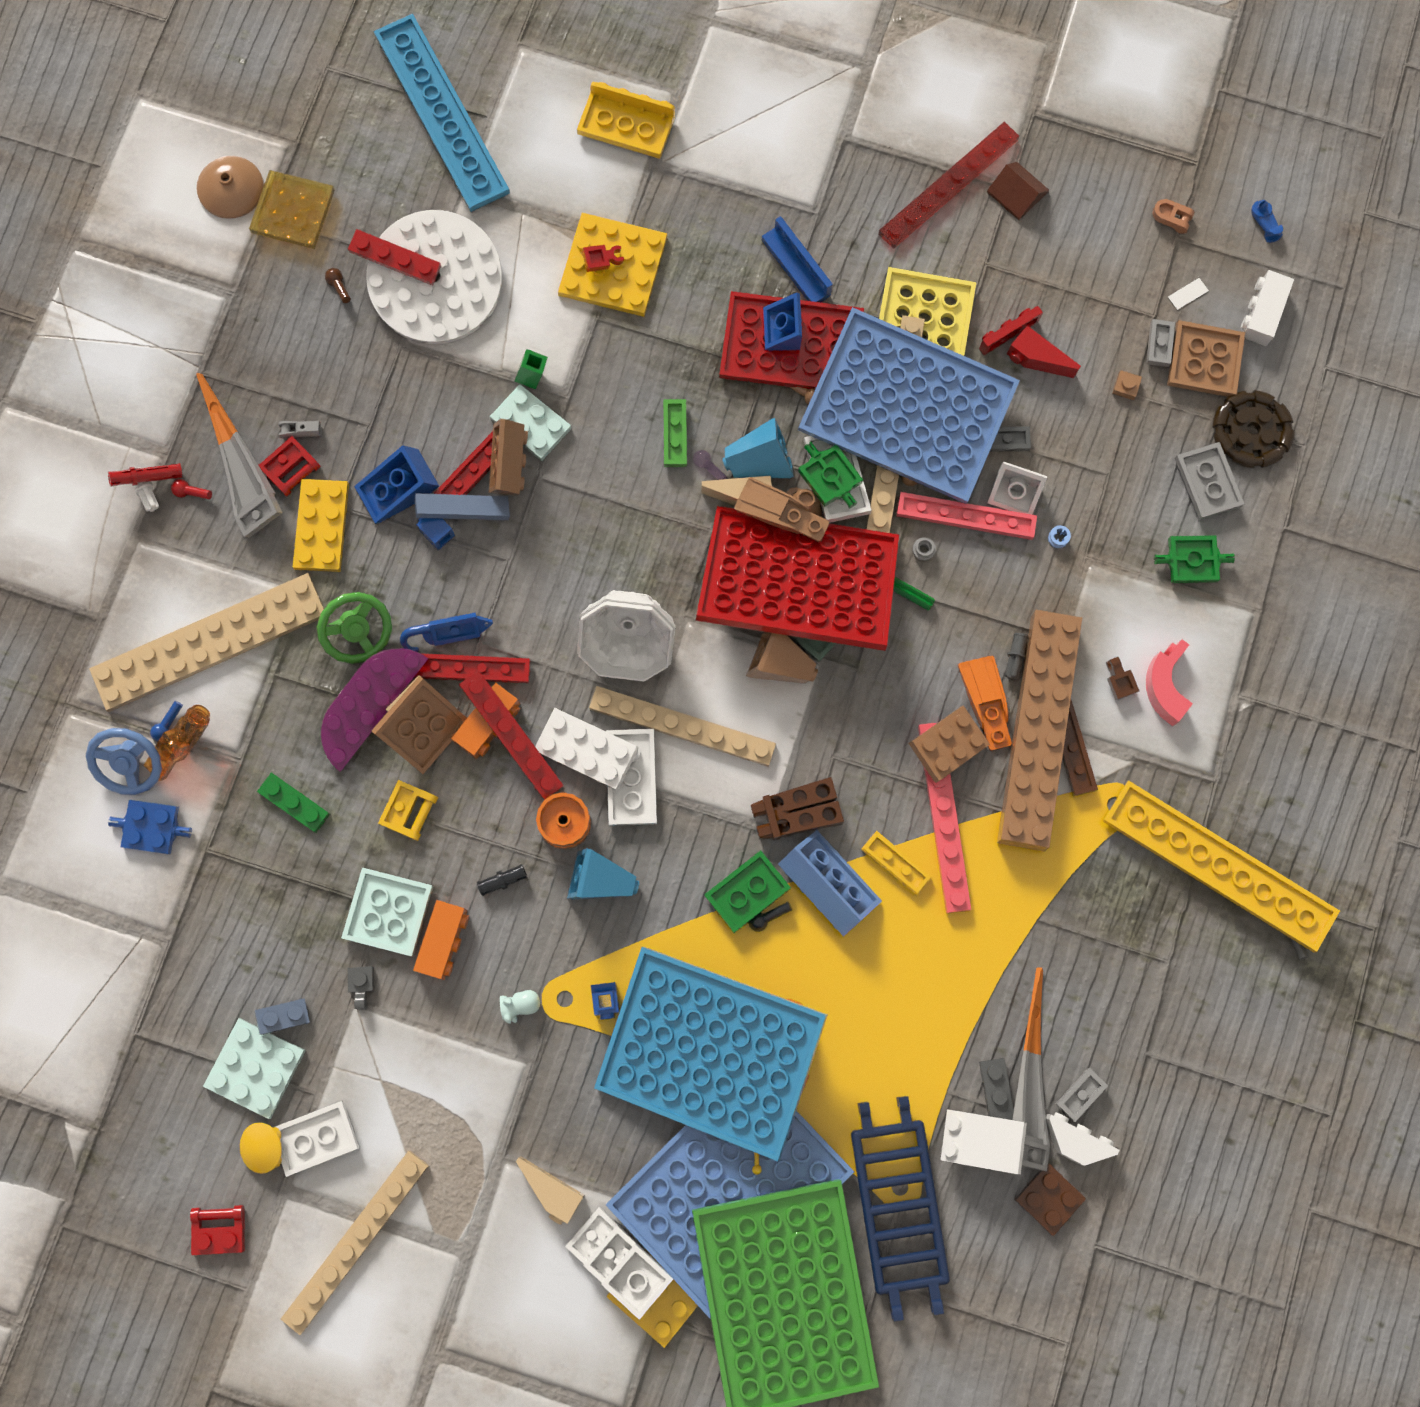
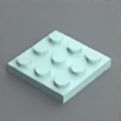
M362 868L341 938L413 957L433 886Z
M238 1018L203 1087L267 1119H271L306 1050L272 1033L259 1035L256 1025Z

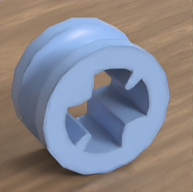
M1056 526L1049 533L1048 542L1054 548H1063L1070 541L1071 533L1065 526ZM1057 532H1060V535H1064L1062 542L1054 538Z

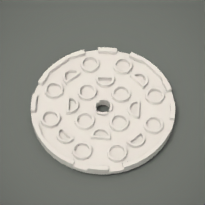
M420 211L397 220L379 237L441 263V268L438 272L441 277L432 286L368 260L366 281L370 299L382 320L395 330L396 333L407 339L425 342L426 344H445L472 334L480 328V325L488 316H491L498 303L502 287V268L492 241L473 221L449 211Z

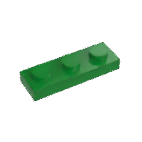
M272 772L257 791L315 833H317L330 815L329 812Z

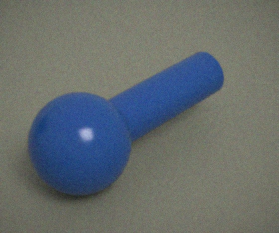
M174 701L161 723L155 724L151 728L150 735L154 741L164 742L169 738V727L183 707L180 702Z

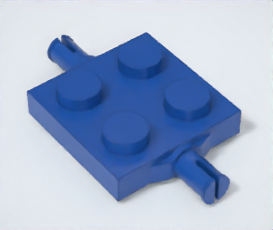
M129 800L125 817L117 818L110 816V821H117L118 823L108 822L109 827L122 828L121 848L171 854L173 841L176 836L190 838L192 835L182 832H192L191 827L178 826L177 816L179 807Z

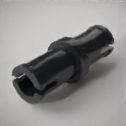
M520 864L504 872L500 870L496 872V875L478 881L477 886L480 894L485 896L500 888L503 890L507 889L508 885L527 879V874L524 866Z

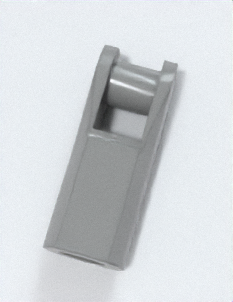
M320 421L279 422V427H281L279 438L289 439L291 436L294 438L322 436ZM290 428H296V432H290Z

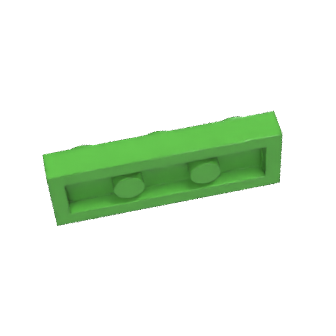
M663 399L664 467H687L686 399Z

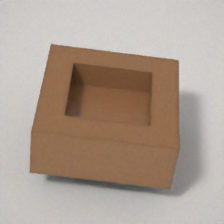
M1120 370L1112 394L1134 400L1142 377Z

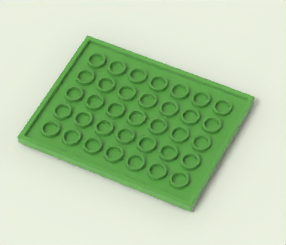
M840 1179L692 1210L726 1407H794L879 1387Z

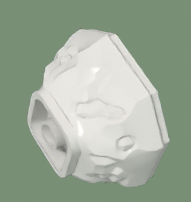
M613 590L597 602L590 604L580 614L577 654L598 676L644 682L668 668L671 664L676 627L673 618L649 595Z

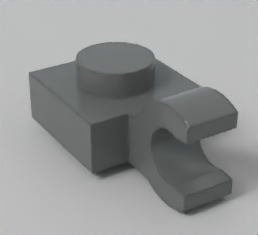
M374 967L347 968L348 993H355L354 1007L357 1010H367V992H374Z

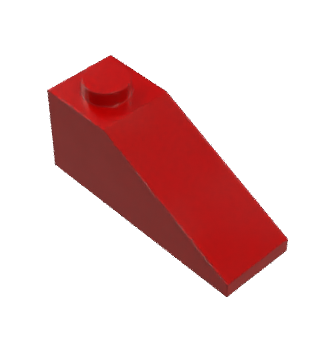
M1029 326L1025 327L1010 345L1007 355H1009L1014 363L1020 364L1024 368L1074 378L1081 368V365Z

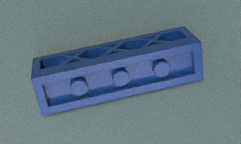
M781 216L776 218L775 227L762 235V242L806 300L821 303L831 296L832 282Z

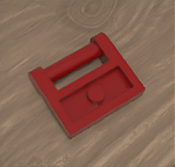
M293 436L259 464L262 472L286 497L292 493L291 490L301 482V479H304L313 470L317 471L321 467ZM305 460L307 462L285 483L281 481L301 461Z
M235 1205L234 1208L191 1209V1255L241 1253L245 1251L244 1205ZM234 1219V1226L202 1228V1220Z

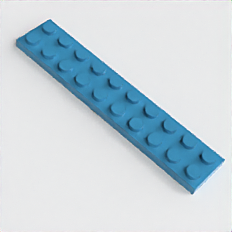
M410 14L375 30L374 34L470 212L510 194L505 180L414 15Z

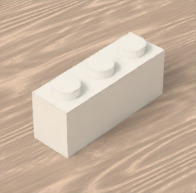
M1268 270L1264 277H1259L1254 288L1258 290L1257 294L1252 296L1248 305V309H1250L1249 316L1246 315L1241 324V328L1245 332L1244 339L1267 347L1275 336L1294 281L1293 278Z

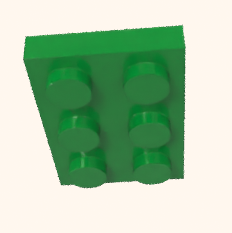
M760 850L705 893L704 896L735 934L755 916L787 893L791 887Z

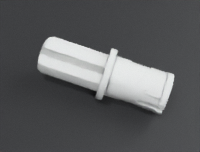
M149 482L138 483L135 486L136 495L140 496L146 511L154 512L159 508V504L153 493V485L149 484Z

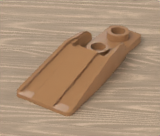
M752 477L748 478L734 506V509L738 512L796 534L800 533L817 542L822 540L829 526L828 520L811 513L809 507L800 500Z

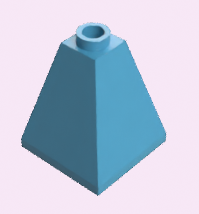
M586 848L577 852L567 899L633 896V894H637L639 881L636 880L635 875L592 849Z

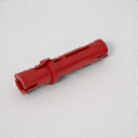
M180 463L137 469L129 467L128 470L108 471L110 487L124 484L136 486L138 483L182 478Z

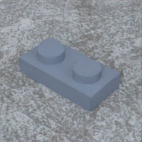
M305 998L254 1011L259 1035L310 1023Z

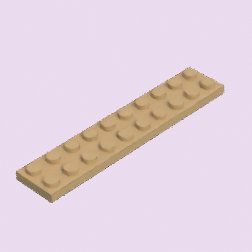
M306 573L93 666L89 670L106 711L111 712L319 620L324 607L310 575Z

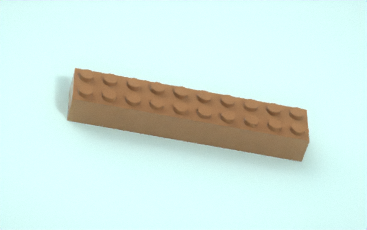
M1035 610L1031 616L1029 638L1025 653L1026 659L1023 666L997 839L999 844L1043 852L1050 847L1082 617Z

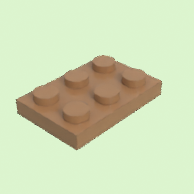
M964 705L908 743L935 783L990 745Z

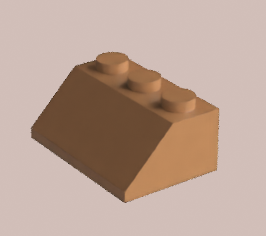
M499 419L493 424L489 493L517 496L520 494V491H523L524 477H521V469L525 468L526 454H523V445L527 444L528 432L524 431L525 424L507 419Z

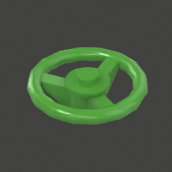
M360 592L343 594L330 601L321 612L317 624L318 641L324 651L335 660L349 664L365 662L374 654L381 652L388 644L392 632L391 615L384 603L373 595ZM348 602H362L354 610L344 612L340 619L327 625L329 617L336 608ZM372 607L378 611L383 624L381 638L374 647L367 638L370 627L365 619ZM342 634L347 641L359 642L365 653L356 655L341 653L332 646L327 636Z

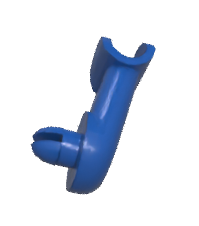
M1266 200L1255 202L1251 213L1264 230L1266 242L1278 241L1283 236V226L1278 225L1272 212L1271 204L1266 202Z

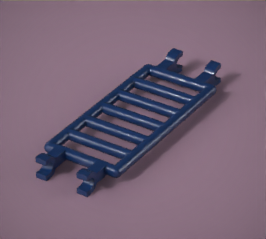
M908 1096L896 1097L901 1123L872 1127L869 1102L857 1103L862 1129L851 1132L875 1291L879 1295L888 1294L893 1321L904 1320L899 1292L928 1288L933 1315L944 1314L939 1286L950 1282L925 1126L921 1120H911ZM916 1132L918 1144L916 1147L864 1154L861 1139ZM920 1157L922 1172L868 1180L866 1164ZM924 1182L925 1198L872 1206L870 1190ZM928 1208L930 1223L876 1231L874 1216ZM925 1234L933 1235L935 1249L880 1257L878 1246L880 1241ZM937 1259L939 1275L884 1284L882 1271L884 1267Z

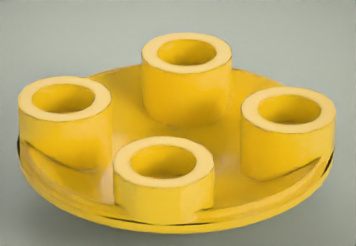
M254 1123L243 1132L240 1139V1154L245 1165L253 1172L263 1174L280 1166L282 1146L280 1141L281 1132L278 1128H272L265 1123Z

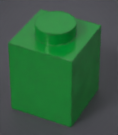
M526 349L514 381L536 390L548 357Z

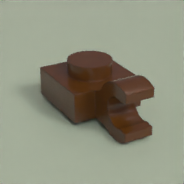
M1119 657L1106 662L1108 670L1113 675L1107 678L1115 700L1139 692L1132 671L1124 672Z

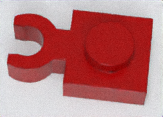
M605 245L583 247L582 254L587 272L609 269L610 263L621 265L624 257H616L614 255L615 253H620L621 246H613L610 250H606Z

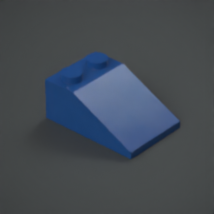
M402 445L354 487L374 523L379 524L414 505L416 493L431 494L439 487V484L419 449Z

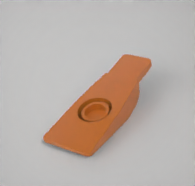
M994 656L959 663L958 668L968 699L980 728L983 729L984 736L990 744L988 749L993 751L1011 746L1012 742L1006 724L1008 722L1006 696Z

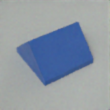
M794 293L763 307L765 350H800L802 340L800 293Z

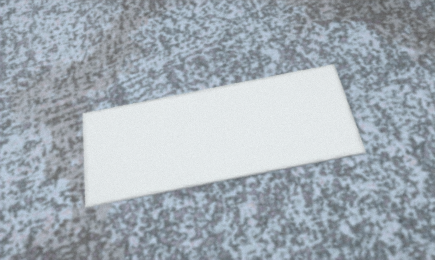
M1198 278L1168 296V298L1178 310L1209 290L1201 279Z

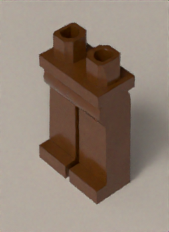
M832 777L771 796H762L761 801L751 804L754 818L766 815L768 820L767 824L756 826L759 839L772 838L775 841L781 837L843 825L844 820L839 802L836 801L837 795Z

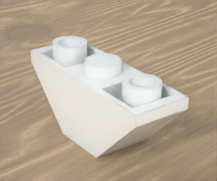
M1055 1112L1054 1116L1046 1114L1047 1127L1056 1153L1083 1166L1118 1155L1120 1150L1113 1147L1114 1142L1101 1135L1099 1139L1090 1135L1092 1130L1080 1124L1077 1127L1069 1124V1118Z

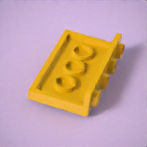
M592 82L590 86L591 92L577 127V134L660 159L675 119V107L667 101H658L644 94L631 93L624 88H614L603 82Z

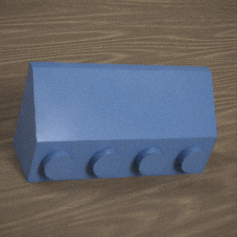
M818 830L798 844L778 863L785 874L794 881L843 937L882 902Z

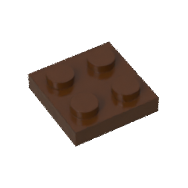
M1048 1163L1047 1171L1040 1170L1014 1200L1051 1236H1054L1086 1198Z

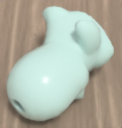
M532 990L517 992L513 997L500 996L502 1019L509 1024L511 1021L517 1022V1015L533 1014L540 1007L539 996Z

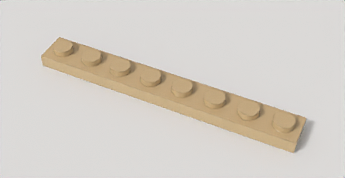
M596 686L589 707L592 711L648 729H654L655 731L769 767L776 746L774 742Z
M410 1150L405 1154L280 1320L299 1335L305 1331L429 1167L426 1162Z

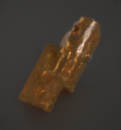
M194 705L190 707L185 715L179 719L174 729L164 732L157 742L155 748L160 754L162 765L159 781L165 780L174 765L188 756L194 745L203 735L210 721V712L204 706ZM148 757L143 766L151 773L152 762L151 758Z

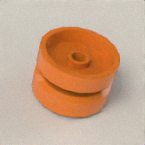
M564 792L553 794L545 799L538 808L536 816L538 830L545 841L554 848L564 850L575 848L583 843L589 835L591 828L589 811L583 801L575 795ZM561 818L565 820L568 818L566 824H561L559 820Z

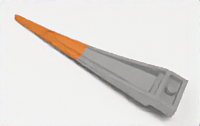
M197 373L196 376L222 455L234 518L243 536L250 538L283 512L275 498V491L203 374Z
M1037 967L1013 1120L1027 1123L1022 1166L1047 1171L1050 1142L1045 1114L1041 1066L1043 968Z

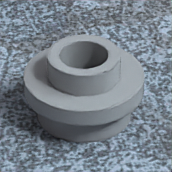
M919 538L913 545V554L919 560H929L934 556L936 546L929 538ZM920 547H926L928 552L922 553Z

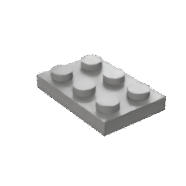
M1220 442L1182 453L1175 457L1199 520L1241 508L1245 504Z

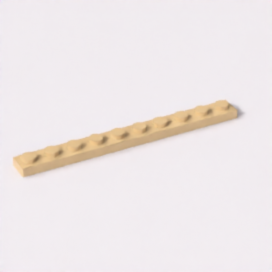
M902 315L900 328L922 337L925 319ZM878 465L870 504L872 511L868 516L866 529L890 533L899 474Z

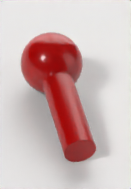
M177 479L171 485V491L176 497L182 498L191 495L208 500L212 498V491L189 486L188 482L183 479Z

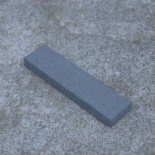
M415 494L416 518L509 520L510 517L508 496Z

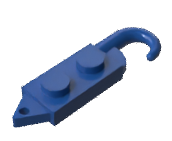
M475 612L429 621L428 624L405 629L400 636V644L404 649L418 652V647H412L407 643L409 637L422 634L425 641L434 646L481 637L482 632L493 624V620L477 616Z

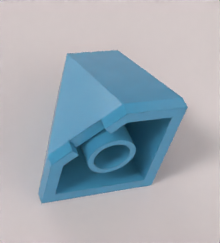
M775 418L725 447V457L722 458L727 471L731 470L734 478L771 476V478L794 477L791 458H786L788 453L784 436Z

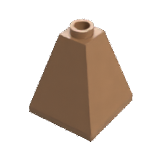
M764 632L746 676L758 679L807 683L815 680L818 669L815 668L816 663L787 635Z

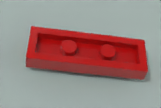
M1040 307L1027 308L1019 314L1017 319L1013 321L1009 319L1004 322L999 330L986 333L982 337L979 347L982 354L986 355L1014 338L1026 326L1031 327L1038 323L1043 314Z

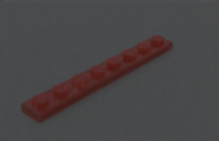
M1003 122L884 225L878 234L893 249L896 248L1014 145L1020 136L1006 122Z

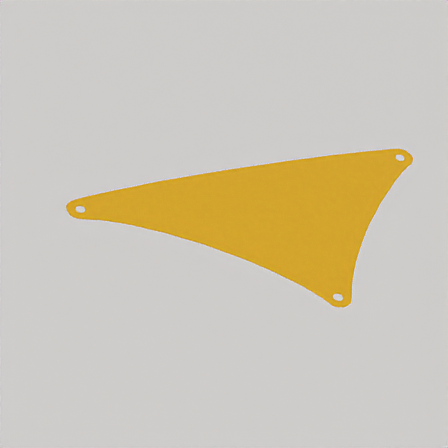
M1108 783L1097 785V791L1074 797L1072 792L1058 795L1056 798L1050 847L1045 852L997 843L1001 812L958 824L971 904L970 911L946 913L933 832L895 845L932 876L917 896L868 855L847 862L882 902L844 937L793 881L788 883L791 889L761 913L764 914L786 902L790 903L792 911L768 922L767 927L763 931H754L750 928L749 923H747L734 934L716 911L631 944L551 980L542 992L543 1009L550 1018L556 1021L586 1027L612 1036L619 1013H614L615 1018L600 1020V1015L595 1016L591 985L615 982L620 1012L641 947H647L784 999L796 1000L806 1007L828 1014L808 1073L810 1076L796 1111L854 1171L853 1174L857 1176L851 1140V1132L862 1129L857 1103L869 1102L872 1127L901 1123L896 1097L908 1096L911 1120L923 1121L929 1150L933 1131L950 1080L970 1034L1002 973L1037 919L1069 877L1107 838L1117 832L1116 829L1104 823L1103 820L1109 812L1107 807L1108 800L1112 797H1118L1124 784ZM562 991H568L573 996V1002L568 1007H562L557 1002V996ZM610 994L598 996L600 1008L612 1007ZM915 1131L861 1139L864 1154L918 1146ZM920 1157L866 1164L868 1180L922 1172ZM923 1182L908 1184V1191L901 1196L896 1195L892 1187L874 1189L872 1191L885 1204L918 1199L921 1197Z

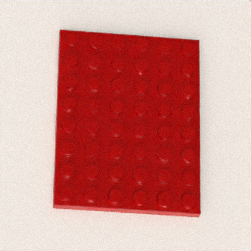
M717 506L696 621L886 651L899 534L829 524L822 540L817 542L800 533L796 534L764 523L738 512L734 508Z

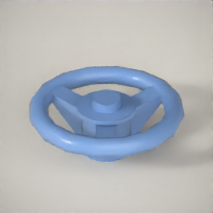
M110 728L97 733L88 743L86 750L88 769L95 780L106 789L119 794L136 795L150 790L159 781L162 771L160 754L153 743L142 734L127 728ZM112 737L129 739L120 745L98 747L104 740ZM146 750L151 758L152 771L150 777L144 783L139 784V761ZM96 758L109 761L112 770L120 775H125L127 785L113 782L105 776L98 767Z

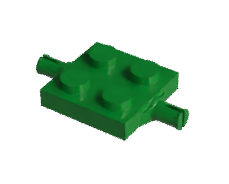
M812 442L806 444L804 449H806L811 458L807 463L798 468V472L825 507L833 501L842 498L849 509L854 507L857 501L850 492L862 484L863 479L841 449L834 445L828 450L819 452Z
M1216 535L1170 536L1168 538V555H1154V564H1168L1171 572V583L1218 582L1220 580L1219 568L1221 563H1234L1235 558H1233L1235 556L1234 553L1220 554Z

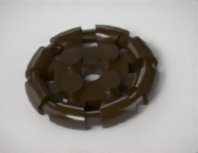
M1253 390L1252 393L1240 391L1237 392V395H1231L1225 399L1223 406H1219L1216 410L1212 428L1215 429L1213 437L1215 443L1220 442L1224 454L1233 459L1232 462L1247 468H1254L1255 466H1261V468L1268 467L1283 458V454L1290 450L1295 435V430L1292 429L1291 425L1293 418L1287 407L1283 403L1279 404L1274 400L1275 397L1273 395L1258 390ZM1252 402L1253 407H1247L1246 403ZM1267 406L1274 411L1273 414L1266 409ZM1230 410L1236 414L1234 417L1230 415ZM1247 426H1255L1258 434L1253 435L1249 433ZM1276 426H1282L1283 431L1277 432ZM1225 428H1229V434L1224 431ZM1235 443L1242 448L1240 452L1232 447ZM1272 443V444H1274L1277 448H1276V449H1272L1269 445ZM1258 452L1259 457H1255L1253 453Z

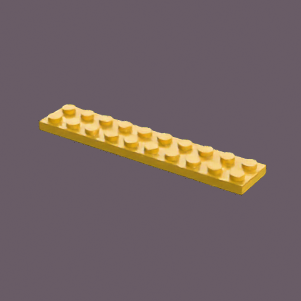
M1129 780L1103 820L1104 823L1313 953L1317 952L1340 912L1337 908Z

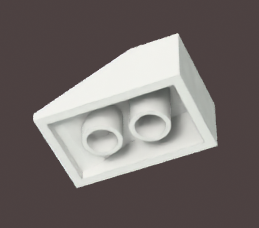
M947 1109L941 1160L1021 1175L1027 1123Z

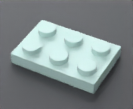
M521 384L490 415V419L494 423L499 419H507L525 424L524 431L528 432L527 444L523 445V447L541 461L572 429L569 423Z

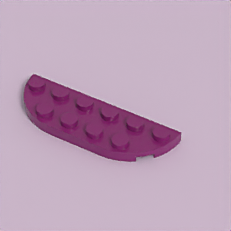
M404 648L384 650L368 658L356 671L327 709L321 726V741L324 752L337 770L342 771L372 732L373 728L387 713L386 708L404 691L428 660L426 656Z

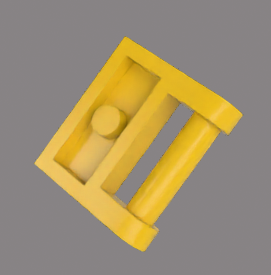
M398 780L378 824L419 841L421 828L432 805L436 804L438 797ZM418 797L424 799V802L410 830L405 825Z

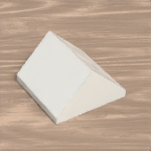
M1003 461L987 503L1009 511L1032 515L1047 476Z

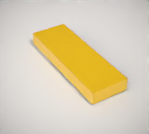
M878 831L872 835L861 849L916 896L932 878L930 874Z

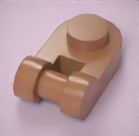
M1168 199L1158 201L1152 212L1156 221L1174 228L1176 232L1181 234L1187 233L1189 228L1188 222L1193 219L1195 213L1193 209ZM1175 214L1179 215L1181 219L1176 218Z

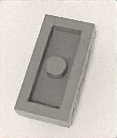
M1152 319L1146 364L1163 367L1170 366L1175 322Z
M1087 1068L1055 1104L1073 1122H1076L1108 1085L1091 1068Z

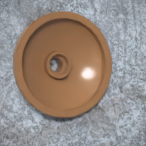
M225 156L210 162L202 170L197 180V195L200 202L208 212L221 218H238L248 214L259 204L264 192V181L258 168L249 160L238 156Z

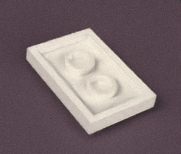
M344 1101L276 1126L281 1132V1163L286 1177L359 1149Z

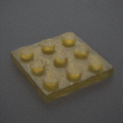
M269 170L249 230L253 234L315 249L335 189L332 185Z

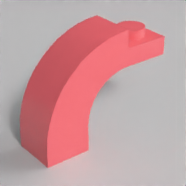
M1183 639L1177 644L1172 642L1164 653L1160 651L1154 656L1146 674V691L1149 701L1159 716L1172 726L1183 718L1193 704L1176 690L1172 682L1173 667L1189 646Z

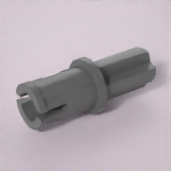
M1014 633L1011 650L1007 653L1009 659L1005 676L1011 680L1019 678L1022 661L1026 659L1024 653L1029 636L1024 633Z

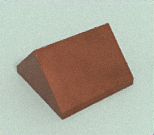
M1018 162L1006 164L987 190L990 196L1018 220L1049 192L1048 188Z

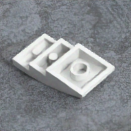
M600 1206L565 1246L601 1282V1285L639 1320L673 1280L666 1270Z

